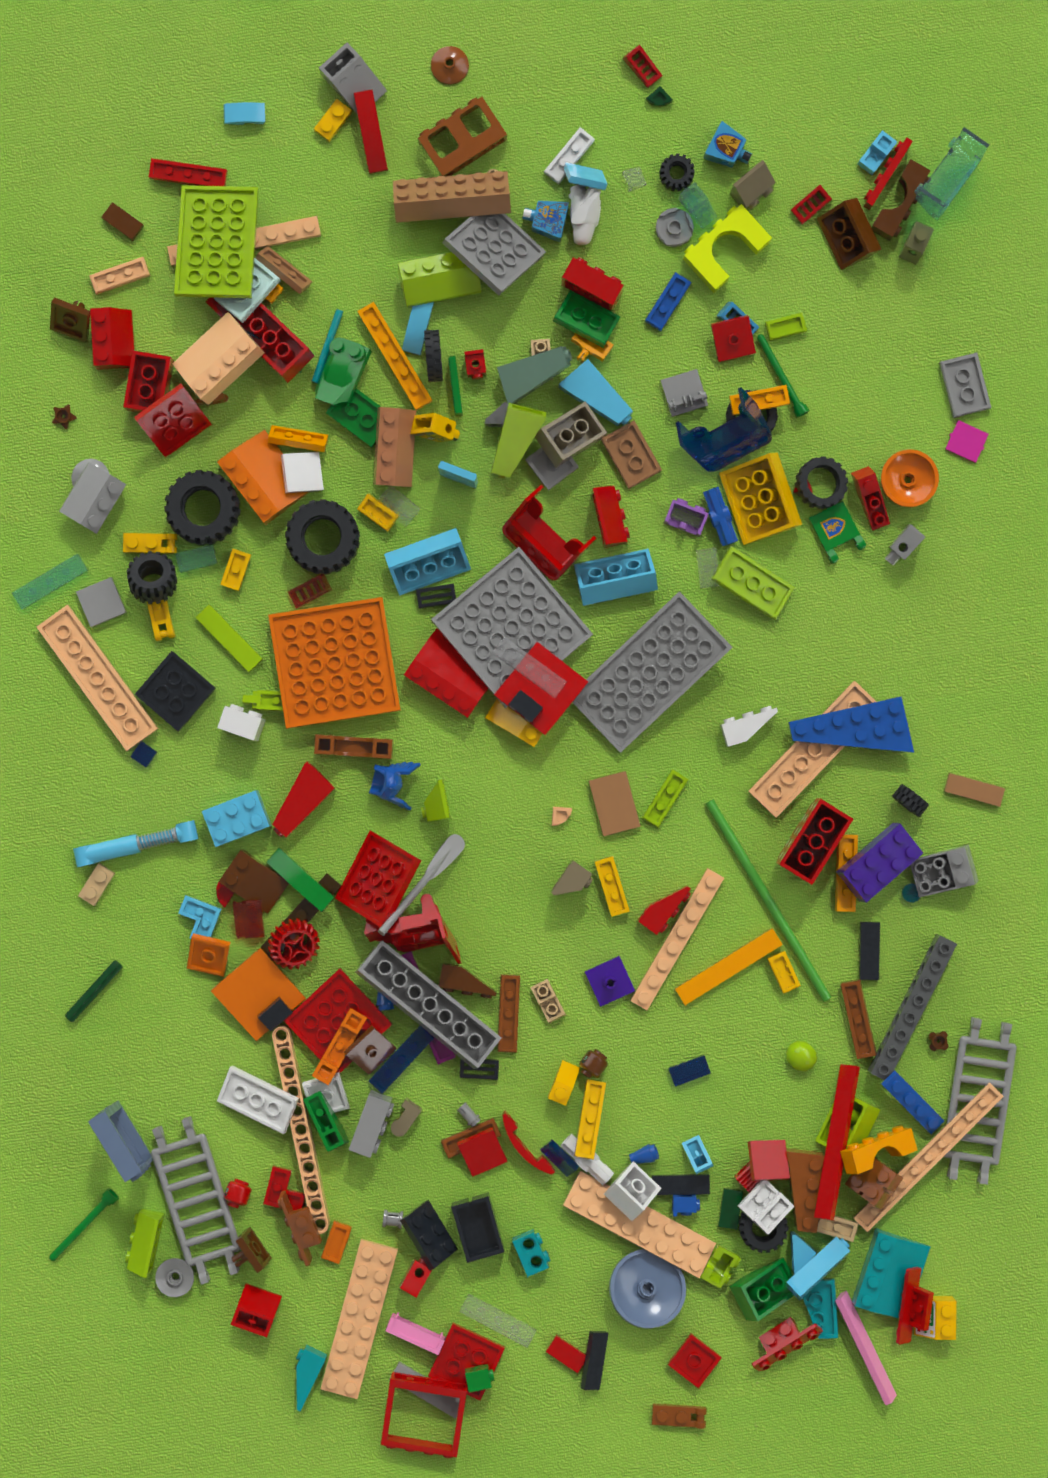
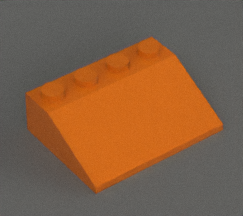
M263 430L218 460L217 463L263 523L267 525L309 492L285 493L281 461L283 453L276 444L268 443L269 434L266 430Z

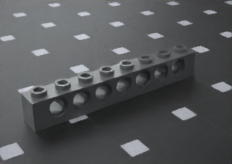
M935 935L877 1050V1055L874 1056L867 1070L871 1074L885 1080L894 1071L957 946L956 943L941 935Z

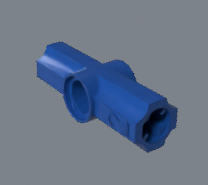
M719 487L703 492L709 509L710 521L713 527L716 528L722 547L737 542L738 539L731 523L732 517L727 505L725 506Z

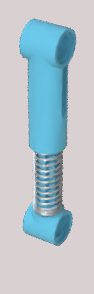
M193 820L176 824L171 830L167 829L166 831L164 829V831H157L154 834L151 832L150 835L148 833L147 835L144 834V836L141 835V837L133 834L110 841L74 848L73 852L77 867H82L109 859L141 853V849L154 847V845L157 847V845L170 844L174 841L183 843L199 838L195 821Z

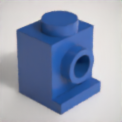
M672 1195L673 1216H677V1213L683 1216H690L692 1213L700 1211V1199H697L696 1195Z

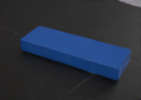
M675 272L645 322L661 332L691 285V282Z

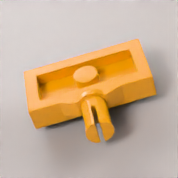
M576 333L571 339L573 343L582 349L576 357L582 363L588 354L603 362L614 344L607 341L604 348Z

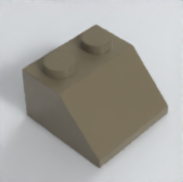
M763 160L732 186L730 195L739 206L742 204L746 210L748 208L752 210L759 204L758 200L762 196L766 198L774 191L773 187L776 182Z
M572 860L551 890V893L559 895L580 891L583 887L587 889L593 880L591 878L592 873Z

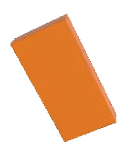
M334 1220L321 1256L322 1259L337 1264L340 1263L352 1226Z

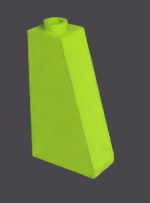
M508 403L491 473L498 478L511 477L544 423L546 412Z

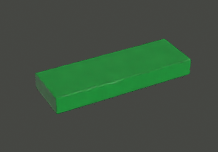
M449 356L448 361L455 415L463 416L456 356Z

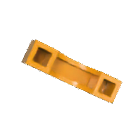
M903 1125L893 1127L891 1132L884 1131L878 1133L875 1138L868 1137L862 1139L863 1143L849 1144L847 1149L840 1152L846 1174H860L873 1169L874 1158L882 1148H885L891 1156H905L918 1150L912 1128H903Z

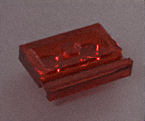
M261 900L233 901L237 939H240V937H265Z

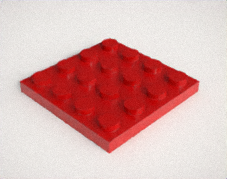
M370 830L335 899L381 927L396 911L422 860Z
M341 968L284 1020L320 1060L350 1008L367 1017L354 1042L370 1026H374L383 1034L392 1025V1022L379 1011L378 1007ZM345 1056L336 1073H341L353 1061L348 1056Z

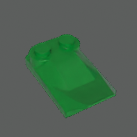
M338 337L330 343V354L315 389V399L332 405L341 402L350 403L372 353L369 348L359 343Z

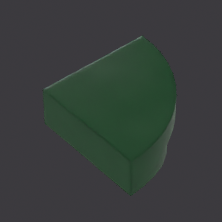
M659 86L646 98V101L653 106L662 107L672 103L673 99Z

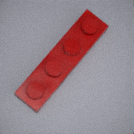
M906 137L904 142L899 141L894 149L897 152L894 158L889 157L884 165L886 171L883 175L879 173L874 181L876 187L873 191L869 189L864 197L866 203L863 207L868 210L872 208L913 141Z
M151 158L148 177L153 180L195 186H226L228 170Z

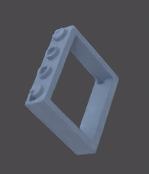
M119 1100L100 1111L88 1121L124 1182L137 1180L151 1167L152 1155Z

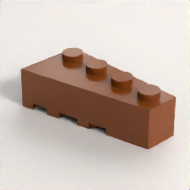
M786 1148L795 1227L797 1231L817 1233L818 1218H814L825 1155L823 1152Z

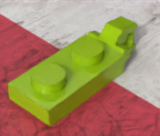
M258 690L253 691V695H243V704H252L253 709L283 711L280 691Z

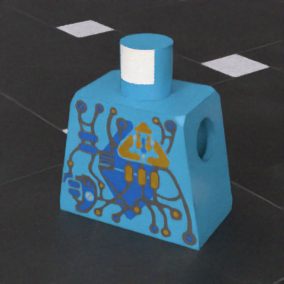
M538 201L536 210L524 209L522 219L533 221V232L561 242L569 203Z

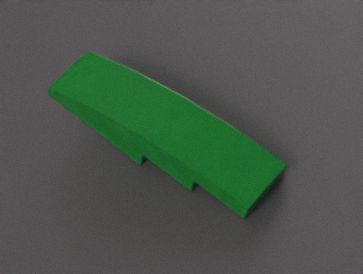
M278 848L267 861L280 876L321 912L335 898L282 849Z

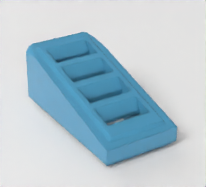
M727 302L717 314V317L724 321L734 318L737 314L739 317L746 314L733 302ZM732 309L733 312L727 318L726 315ZM749 318L753 335L759 326Z

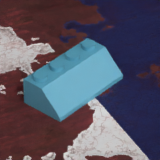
M456 528L384 554L399 596L471 570Z
M649 549L574 564L583 606L658 590L656 572Z

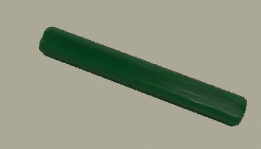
M116 960L113 961L65 1014V1017L70 1022H74L123 968L121 963Z

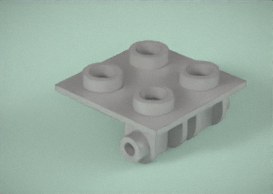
M697 369L660 380L672 417L708 406L707 395L703 390Z

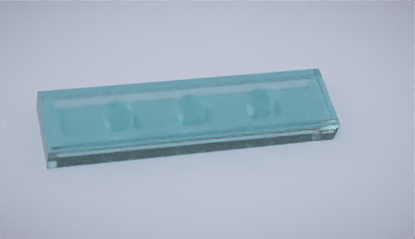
M76 554L12 592L23 610L89 570L80 555Z

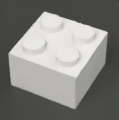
M231 704L230 707L225 706L217 728L258 741L266 720L261 718L262 714L251 710L248 713L243 712V707Z
M633 1161L621 1172L604 1195L633 1221L645 1210L661 1190V1187Z

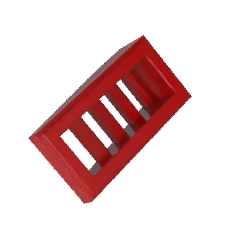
M640 44L623 57L626 64L647 88L663 76ZM638 54L640 57L633 61L632 58ZM643 60L645 63L638 68L636 64ZM648 66L650 69L643 74L641 70ZM653 71L655 75L647 80L646 76Z
M819 185L796 204L791 211L803 225L833 199ZM819 192L825 201L821 202L816 193ZM813 197L819 206L815 207L810 198ZM805 202L813 209L811 213L804 206ZM799 207L807 214L805 218L797 210Z

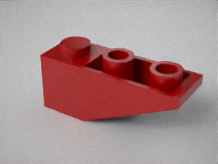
M869 466L852 472L851 476L871 530L889 525L890 521L876 473Z
M686 885L649 904L637 921L656 935L659 932L662 934L669 925L666 923L670 917L674 918L680 910L678 908L679 904L682 901L685 903L691 895L689 892L691 888Z

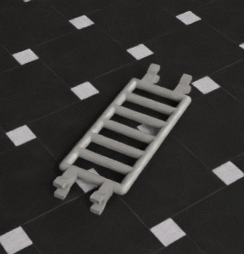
M971 1017L969 1037L961 1036L959 1041L947 1124L958 1114L956 1113L958 1101L969 1103L975 1097L959 1094L961 1082L983 1086L990 1082L995 1088H1002V1095L1004 1097L994 1106L1000 1108L998 1119L983 1117L977 1123L996 1126L995 1138L966 1134L961 1139V1141L993 1145L992 1157L957 1151H949L944 1157L950 1158L947 1171L949 1179L957 1180L959 1160L981 1163L977 1181L980 1184L988 1185L990 1165H998L1000 1160L1017 1046L1009 1043L1012 1024L1001 1022L1000 1041L981 1039L978 1036L982 1020ZM970 1044L1008 1050L1007 1062L965 1056L966 1046ZM967 1063L1005 1069L1004 1081L962 1075L963 1065Z
M189 1116L182 1120L188 1137L186 1139L167 1144L162 1125L152 1130L158 1148L153 1149L151 1155L184 1259L190 1266L196 1265L202 1285L210 1280L205 1266L206 1261L225 1256L230 1275L238 1273L240 1269L234 1265L237 1261L233 1263L231 1257L234 1256V1252L241 1249L236 1243L238 1235L227 1201L224 1199V1191L205 1134L196 1135L192 1117ZM200 1142L203 1150L202 1154L163 1166L160 1158L161 1154ZM206 1161L209 1172L172 1184L168 1183L165 1173ZM212 1179L215 1190L176 1203L174 1202L172 1191ZM218 1198L220 1209L180 1221L177 1210ZM220 1216L224 1217L227 1227L186 1240L183 1228ZM229 1234L232 1242L231 1246L192 1258L190 1246Z

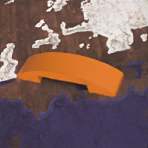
M350 1008L312 1074L314 1078L327 1085L330 1084L346 1056L344 1051L354 1042L367 1017Z

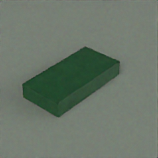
M723 1188L718 1227L737 1230L740 1215L738 1205L742 1201V1190Z

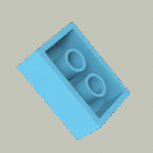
M258 790L202 811L215 847L272 826Z

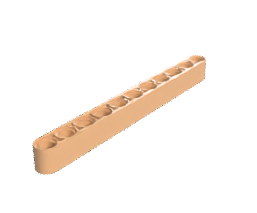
M280 1025L272 1033L273 1044L283 1091L289 1093V1087H296L298 1089L296 1097L299 1100L296 1106L302 1108V1114L297 1115L293 1113L290 1126L307 1206L310 1209L315 1224L318 1219H322L326 1223V1226L323 1228L316 1225L319 1234H322L329 1227L330 1217L308 1111L303 1101L305 1096L292 1033L288 1026ZM284 1030L287 1034L286 1039H279L277 1031ZM288 1049L291 1056L283 1058L281 1050ZM286 1068L294 1070L293 1077L285 1075ZM299 1124L304 1125L306 1132L299 1133L296 1126ZM303 1143L308 1144L310 1151L303 1152L300 1149V1145ZM307 1162L312 1163L314 1170L307 1171L304 1168V1164ZM314 1181L317 1183L318 1188L311 1190L308 1187V1183ZM318 1200L321 1202L322 1207L316 1209L312 1206V1202Z

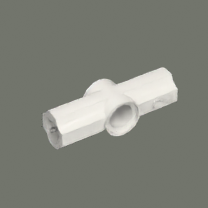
M571 1133L560 1145L562 1149L575 1159L574 1161L585 1172H589L602 1185L607 1183L614 1172L600 1160L596 1153L593 1160L575 1157L574 1152L577 1138Z

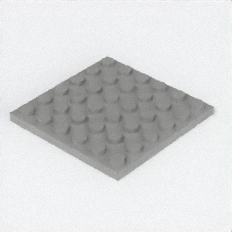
M520 547L431 619L432 623L493 695L536 642H539L562 661L593 635ZM498 699V701L503 705L504 708L508 707Z

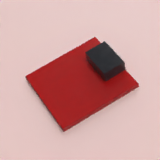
M536 642L494 696L546 736L587 685L588 681L539 642Z

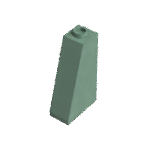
M561 346L497 367L507 403L515 404L571 366L572 356L570 350Z

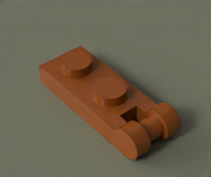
M653 1403L652 1425L704 1429L706 1428L704 1415L707 1414V1408L703 1406ZM691 1413L697 1414V1419H691Z

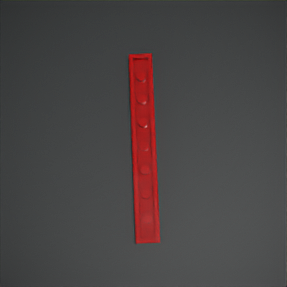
M840 1064L814 1218L834 1221L844 1164L840 1151L845 1150L847 1147L860 1071L859 1066Z

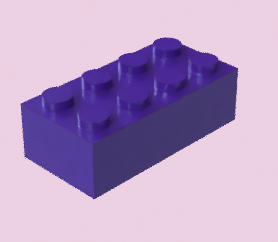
M892 823L837 870L836 873L858 901L867 903L918 859L923 852L900 823Z

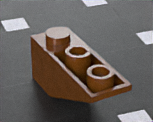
M442 964L439 987H442L445 992L461 990V994L472 996L473 993H480V997L490 999L492 996H496L497 991L462 965Z

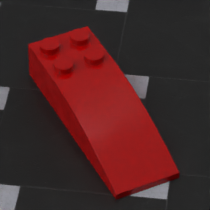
M209 297L205 301L221 318L229 312L215 301L214 297ZM262 303L243 323L233 316L265 352L261 358L287 383L314 357L311 350Z

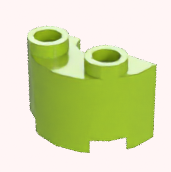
M718 1244L717 1249H713L700 1278L721 1289L724 1283L727 1284L731 1277L729 1271L733 1267L737 1268L741 1258L739 1255Z

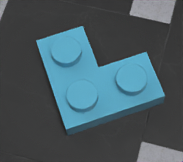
M185 895L178 914L196 920L190 939L193 933L211 937L222 909Z

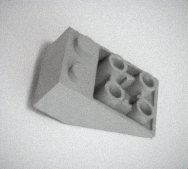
M348 42L319 67L321 76L357 115L354 98L355 92L373 89L375 102L387 92L379 79Z
M969 844L919 857L910 865L919 897L971 886L979 882Z

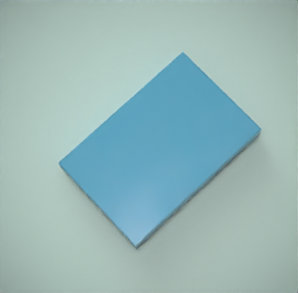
M440 461L438 469L441 476L476 489L478 479L475 473Z

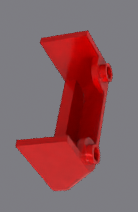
M540 485L524 499L503 525L502 531L510 542L517 548L520 547L542 573L551 580H558L596 540V537L593 536L585 544L575 538L570 539L566 543L540 518V515L543 513V506L536 499V496L544 488V486Z

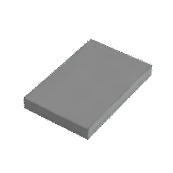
M977 353L939 362L953 418L991 409Z

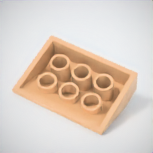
M227 312L172 364L197 396L209 405L265 352L236 319Z

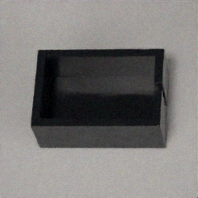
M489 1192L473 1196L470 1202L469 1198L452 1202L451 1208L467 1263L504 1253L505 1247Z

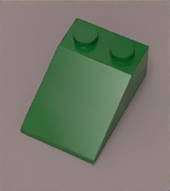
M784 1257L743 1276L729 1286L747 1321L758 1322L794 1296L786 1287V1282L793 1275Z

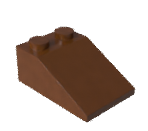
M244 849L240 850L218 881L266 913L270 912L289 885L282 876Z

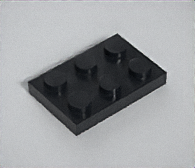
M429 1200L421 1203L400 1220L429 1270L435 1269L458 1250Z

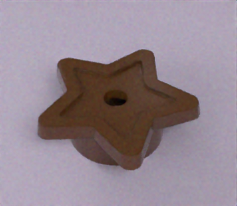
M69 404L64 408H53L55 412L53 424H61L67 429L69 422L77 418L70 412Z

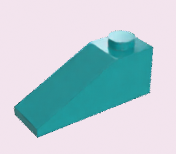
M307 1344L304 1350L300 1348L296 1360H298L296 1366L298 1411H301L327 1357L326 1353Z

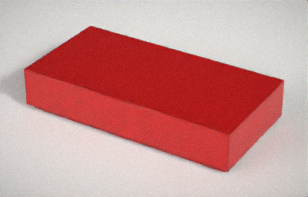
M557 1334L546 1349L548 1354L576 1373L580 1371L585 1363L586 1354Z

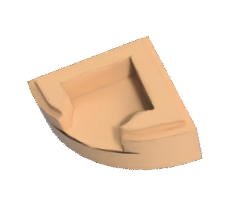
M553 807L552 826L564 823L570 817L572 808Z

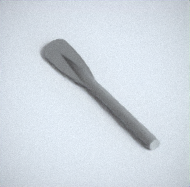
M453 834L446 839L428 865L424 876L401 902L396 911L380 927L378 932L384 936L427 883L447 868L462 852L465 842L461 836Z

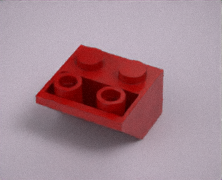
M246 1283L231 1325L267 1338L282 1295Z

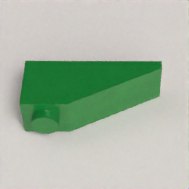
M321 1091L303 1099L327 1152L350 1142L341 1122Z

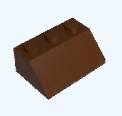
M857 198L845 200L817 218L841 270L863 261L882 250Z

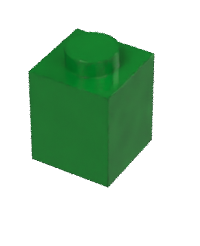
M488 1364L465 1369L469 1393L492 1388V1381H495L493 1369L489 1370Z

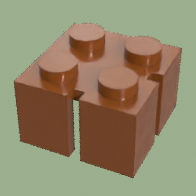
M875 1157L873 1169L860 1174H851L845 1185L861 1195L873 1206L882 1210L892 1196L883 1191V1189L886 1188L894 1192L903 1180V1177Z

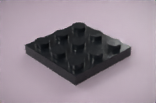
M171 651L135 695L179 732L215 691L216 687L174 651Z

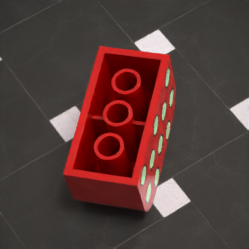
M816 798L785 844L776 864L808 884L813 885L852 823L853 818L823 799Z

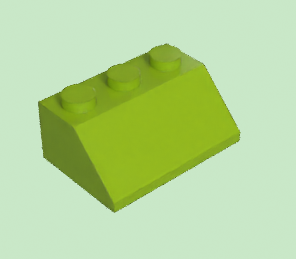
M856 1096L847 1145L863 1143L862 1139L868 1137L880 1112L879 1108ZM833 1105L815 1140L825 1147L827 1145Z
M141 1209L139 1214H135L133 1225H136L135 1233L132 1232L129 1244H132L131 1251L127 1252L125 1263H128V1270L141 1277L147 1278L153 1270L165 1213Z

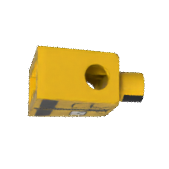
M437 413L414 415L410 434L435 442L458 440L460 431L455 429V421Z

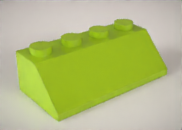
M452 252L398 263V276L406 307L481 293L480 278Z

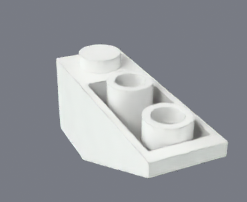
M771 706L761 708V713L753 714V711L742 714L743 718L735 720V717L723 720L724 724L720 725L726 747L747 741L778 712L777 708L772 709Z

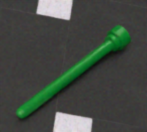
M759 334L757 340L781 384L787 385L789 398L794 405L793 413L795 417L799 418L810 411L806 404L800 402L764 335Z
M108 1188L102 1194V1201L50 1254L49 1259L51 1261H55L107 1206L114 1205L119 1200V1196L112 1189Z

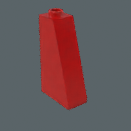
M309 761L302 767L272 824L275 827L273 830L280 837L283 835L286 838L289 837L336 789Z

